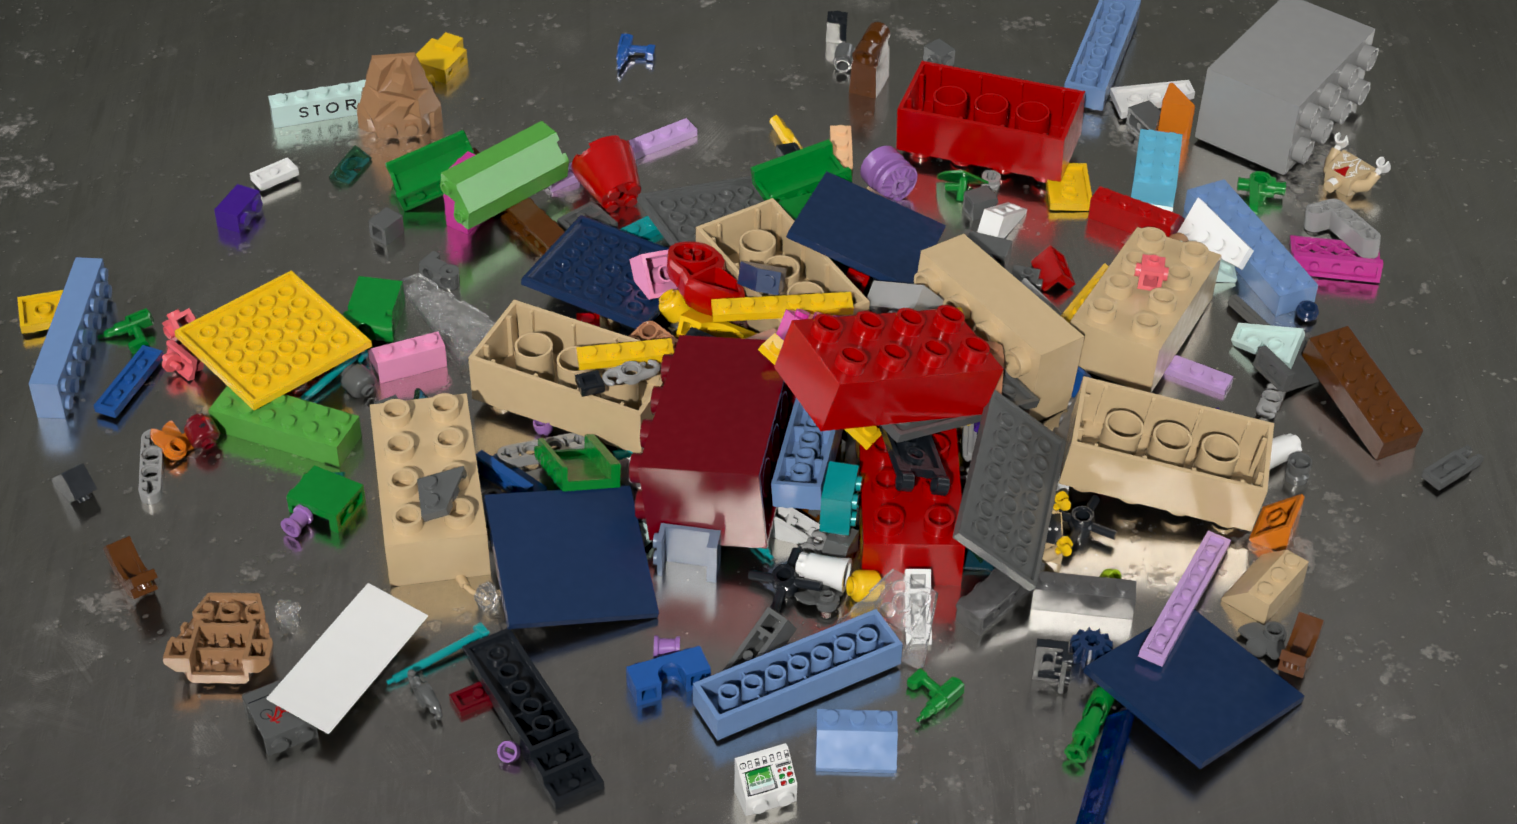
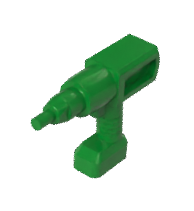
M145 308L125 316L124 320L113 324V327L106 329L103 334L97 337L102 339L104 337L111 338L116 335L121 336L127 333L129 336L134 334L136 339L130 341L128 347L132 354H136L142 345L150 347L149 341L142 329L152 326L154 318L150 311Z
M921 668L907 679V687L917 690L924 685L930 690L929 696L932 697L928 700L916 721L919 723L922 719L929 718L932 714H937L944 707L948 708L964 694L965 684L963 681L952 676L940 686Z

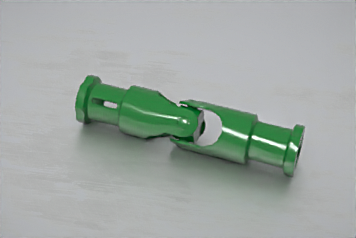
M1099 685L1093 689L1083 710L1082 720L1077 723L1072 733L1073 739L1064 750L1066 757L1070 761L1076 763L1086 762L1088 758L1087 752L1094 745L1099 734V727L1106 720L1115 698Z

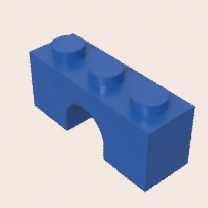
M700 646L686 648L679 652L662 655L658 658L638 662L626 667L627 686L636 706L661 700V683L666 680L679 681L684 686L686 692L693 690V683L711 676V667Z

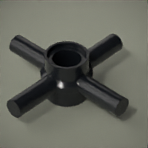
M1096 495L1091 496L1086 506L1075 507L1072 513L1059 509V512H1062V520L1068 522L1070 527L1068 537L1073 542V546L1077 539L1089 537L1091 531L1113 540L1116 539L1117 530L1095 522L1094 511L1100 502V498Z
M797 547L792 548L787 564L778 565L772 573L750 570L748 574V579L772 583L776 592L770 608L777 613L780 611L784 597L793 596L798 591V588L819 592L823 588V582L798 577L795 567L799 554L802 551Z

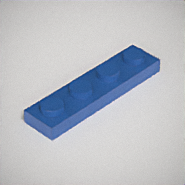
M142 345L94 404L95 412L116 418L163 360V351Z

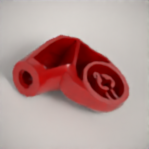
M679 242L670 246L667 254V274L678 287L687 306L700 313L712 316L711 299L745 298L743 286L737 284L738 281L726 272L723 256L715 248L700 242Z

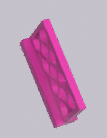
M1290 235V254L1310 276L1380 283L1383 269V260L1380 259V253L1374 259L1356 257L1354 254L1357 253L1342 240Z

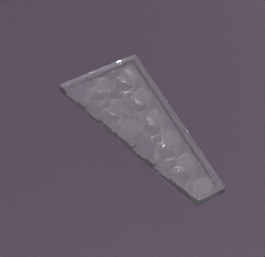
M420 273L398 280L403 281L404 294L432 331L439 332L445 348L459 366L468 364V357L490 331L495 322L491 321L487 314L466 301L460 302L455 299V295L451 292L442 291L438 288V284Z

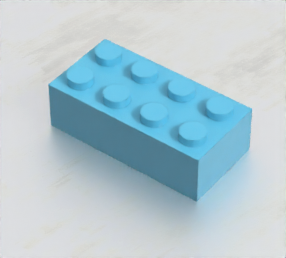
M1140 129L1131 192L1132 198L1149 204L1173 207L1183 134Z

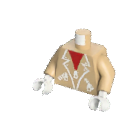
M1338 132L1334 137L1336 145L1334 148H1331L1324 162L1325 190L1329 193L1336 190L1345 196L1369 191L1380 179L1381 173L1390 171L1391 165L1389 161L1383 165L1385 159L1384 157H1379L1376 160V169L1346 150L1341 152L1340 149L1348 145V137L1346 135L1343 141H1338L1341 137L1340 132Z

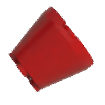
M618 135L602 137L589 143L590 148L581 155L576 154L571 164V170L575 178L607 213H612L625 205L626 207H632L637 204L638 194L641 193V184L634 150L629 140L620 139Z

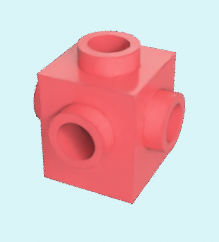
M1142 255L1141 263H1136L1134 276L1138 277L1137 289L1151 291L1154 288L1161 287L1163 281H1167L1169 267H1165V257Z
M190 308L183 312L177 309L167 314L168 320L162 323L164 334L168 339H173L175 342L178 341L174 331L197 319Z

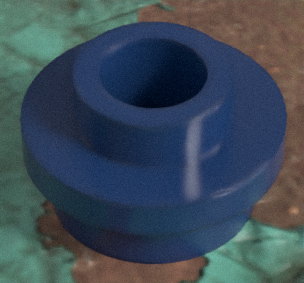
M1302 301L1296 308V315L1304 321L1315 320L1319 315L1318 306L1312 301Z

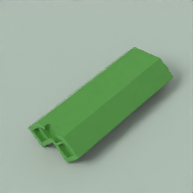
M540 121L442 172L440 188L445 195H448L455 201V220L469 230L567 177L569 159L566 153H561L557 141H559L557 133L543 121Z

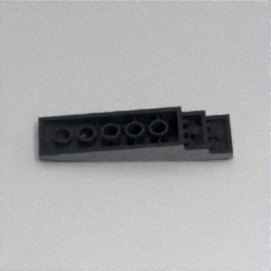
M506 628L462 646L465 656L486 694L489 696L491 703L513 741L519 744L522 756L555 809H559L604 789V781L593 766L591 755L579 738L578 729L511 629Z

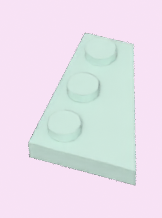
M1238 323L1231 341L1233 346L1255 355L1259 347L1267 346L1291 369L1304 339L1305 332L1303 328Z

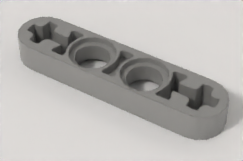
M151 429L145 431L141 436L138 486L141 501L149 505L156 504L162 499L164 453L162 448L157 445H150L152 442L150 436ZM152 455L158 456L155 460L146 459ZM148 473H157L154 477H145ZM149 487H153L152 493H149Z
M575 433L544 438L550 447L557 446L560 447L559 450L584 448L585 437ZM538 439L499 448L497 460L510 469L538 464L539 462L535 459L534 455L526 453L527 451H534L535 446H538Z

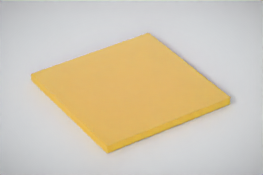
M292 270L174 331L175 337L253 410L264 406L372 347V342L366 335Z

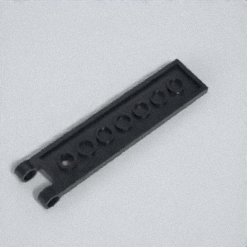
M878 425L896 474V490L911 492L914 488L915 477L931 479L930 491L932 495L946 496L949 492L950 480L946 476L932 435L897 443Z

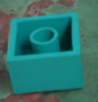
M829 461L821 496L819 531L849 536L851 526H856L858 512L854 510L860 507L861 493H857V491H861L863 476H858L859 465Z

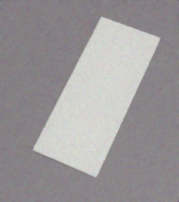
M367 583L266 699L329 734L426 620L428 615Z

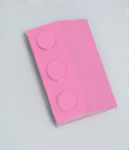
M668 250L641 254L629 259L634 282L649 300L660 298L667 290H679L667 274Z
M439 332L367 350L368 357L380 384L447 367L446 349Z

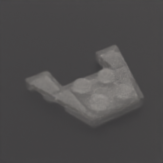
M892 569L869 591L870 593L862 601L857 602L851 608V611L844 618L841 617L835 625L877 609L888 624L912 636L902 654L901 661L917 670L919 668L924 669L938 593Z

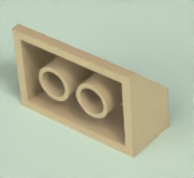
M1289 550L1261 554L1222 596L1221 601L1265 625L1304 582L1309 561Z

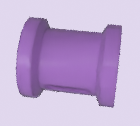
M297 505L290 517L284 518L281 521L283 531L291 537H298L301 534V529L313 521L311 511L302 505Z
M654 635V659L680 651V636H676L675 639L659 638L658 635Z

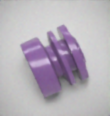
M881 146L873 150L864 159L860 170L863 181L869 187L893 202L901 201L910 194L916 185L918 176L916 169L892 146Z

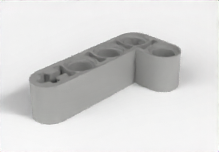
M1332 198L1306 206L1304 228L1307 231L1320 232L1330 229L1360 257L1372 259L1378 257L1380 233L1343 201Z

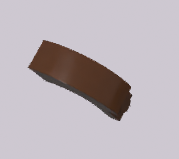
M130 536L103 547L118 581L131 599L139 598L158 589L154 581L158 578L154 568L148 570L145 567Z
M1302 612L1298 613L1287 646L1281 651L1277 670L1300 678L1305 676L1325 620Z

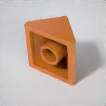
M1169 83L1163 98L1158 131L1183 134L1182 139L1188 140L1190 139L1195 105L1174 83Z
M1303 494L1263 506L1249 540L1252 543L1276 551L1287 550L1300 519L1305 498Z

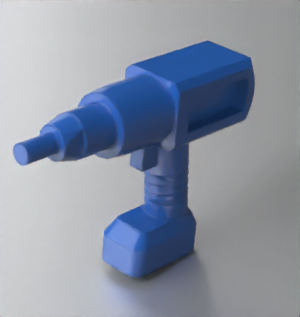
M621 34L616 55L617 69H621V66L624 65L630 54L644 53L648 61H653L656 45H633V35Z

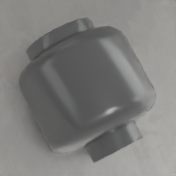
M351 364L343 370L341 385L354 398L368 397L374 392L376 377L363 364Z

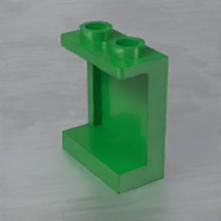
M315 465L308 473L302 476L300 482L286 496L290 513L294 512L293 509L297 505L307 507L311 513L328 519L330 530L339 533L366 502L363 484Z

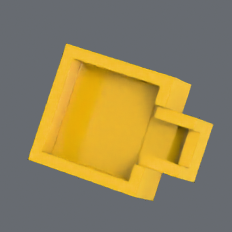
M447 32L438 40L431 38L416 53L425 71V76L432 74L435 81L447 84L468 63L467 49H464L463 38Z

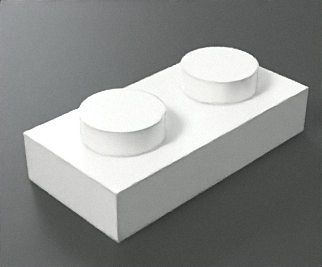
M287 157L250 173V178L263 191L298 176L299 170Z

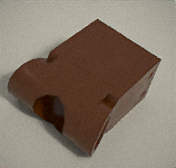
M874 22L869 25L852 54L853 62L849 93L876 99L889 77L888 41L890 31L882 22Z

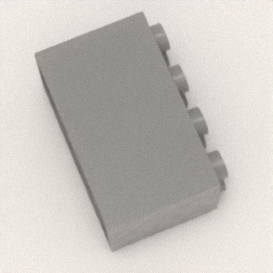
M1279 0L1207 69L1195 137L1282 175H1285L1296 162L1304 165L1312 154L1314 143L1324 144L1331 134L1333 124L1336 122L1342 125L1351 111L1352 104L1361 105L1366 99L1370 89V82L1363 80L1365 71H1370L1379 52L1377 47L1372 46L1375 28L1304 0Z

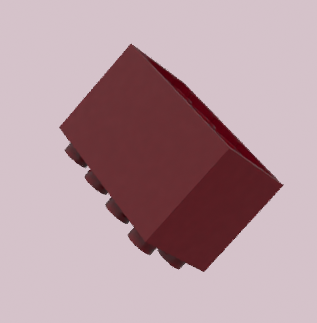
M679 335L674 354L663 355L661 380L664 386H654L652 389L650 406L654 418L643 419L640 429V445L644 450L643 453L633 452L629 464L630 482L641 484V489H638L635 499V516L637 519H646L649 540H653L654 533H659L661 523L721 530V545L767 549L777 507H773L771 482L796 397L774 368L775 365L758 350L766 340Z

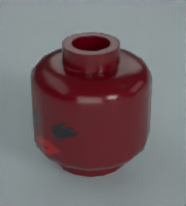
M198 413L187 419L184 432L191 446L196 449L202 448L203 450L213 448L216 445L215 441L220 436L213 418L209 415Z

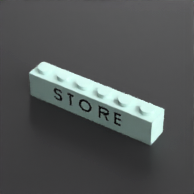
M366 80L268 96L274 128L357 115V105L360 103L361 91L365 86Z

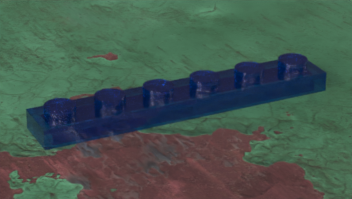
M1128 709L1107 716L1076 824H1104L1134 719V715Z

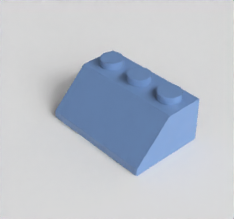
M817 709L816 771L897 773V711Z

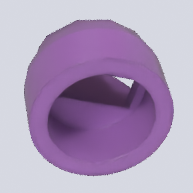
M536 420L533 421L534 429L539 435H549L552 432L553 426L550 423L545 424Z
M511 740L502 742L497 749L499 759L506 763L516 761L521 753L519 744ZM506 747L513 749L515 753L505 751Z

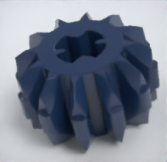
M1090 627L1086 631L1079 629L1070 640L1069 652L1073 653L1074 664L1081 663L1082 670L1086 665L1113 650V641L1109 640L1108 633L1101 634L1100 628L1096 631H1092Z

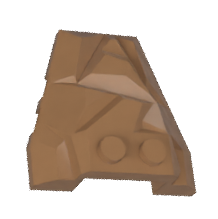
M415 52L372 55L366 74L365 86L361 91V100L357 105L360 129L366 132H376L379 138L424 135L428 128L435 127L442 122L441 101L439 97H436L431 82H428L425 71Z
M207 593L193 610L191 621L189 623L183 622L180 626L181 633L177 638L171 637L169 639L163 656V664L175 672H184L187 679L192 683H247L252 673H259L270 664L273 652V641L270 638L269 626L265 620L260 593Z

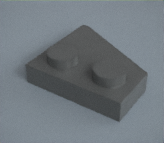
M464 466L417 479L421 516L424 522L450 514L453 501L460 492L458 485L461 479H465L467 476Z

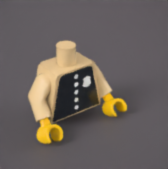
M1065 491L1058 492L1055 495L1054 501L1056 503L1053 505L1042 562L1045 564L1048 562L1061 564L1062 554L1063 556H1069L1072 553L1071 547L1073 542L1068 536H1063L1062 512H1059V509L1067 511L1071 507V503L1068 500L1069 496Z

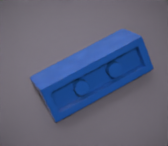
M483 450L476 453L478 473L505 492L547 491L545 485L520 468L510 469L497 460V453L493 456Z

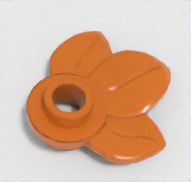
M173 421L167 422L162 430L151 429L150 431L154 444L162 448L164 455L171 460H181L185 457L187 451L194 449L186 434H182Z

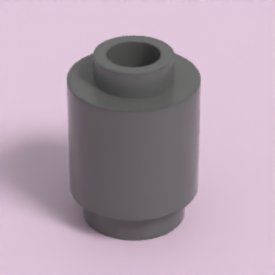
M843 42L836 46L833 60L836 70L847 72L851 69L853 62L852 54L855 50L852 44Z

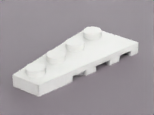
M1189 80L1112 87L1109 94L1120 118L1123 119L1127 118L1128 107L1148 100L1158 109L1161 108L1169 83H1174L1189 100L1194 99L1195 91Z
M1199 197L1177 232L1186 235L1189 241L1203 243L1208 247L1209 251L1221 254L1222 260L1243 270L1254 252Z

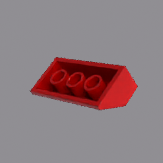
M1101 186L1091 197L1088 218L1131 234H1133L1137 227H1154L1162 230L1166 237L1177 233L1185 220L1179 214Z

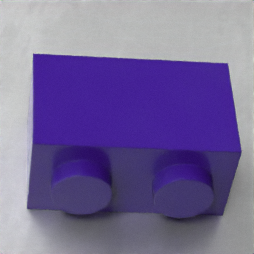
M237 184L214 209L217 226L240 233L262 209L263 202L260 191Z

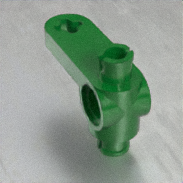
M1255 171L1249 175V178L1238 177L1237 191H1247V205L1257 215L1258 201L1273 198L1274 194L1284 196L1286 182H1277L1276 177H1271L1263 171Z

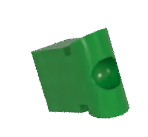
M358 276L348 304V310L342 315L370 340L394 343V331H396L406 304L403 281Z

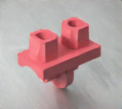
M173 339L166 342L168 347L167 353L162 356L163 369L167 372L176 370L188 381L194 380L195 372L203 370L204 363L196 356H192L191 351L184 344L179 345Z

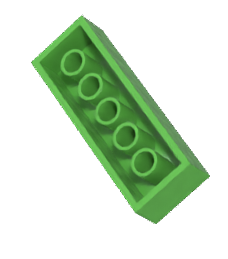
M226 386L208 410L209 416L213 418L220 433L338 468L341 467L362 437L359 416L285 394L253 410Z

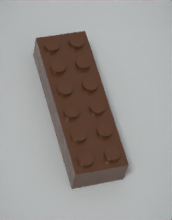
M1349 326L1309 338L1302 357L1374 459L1379 460L1416 447L1423 433V428Z

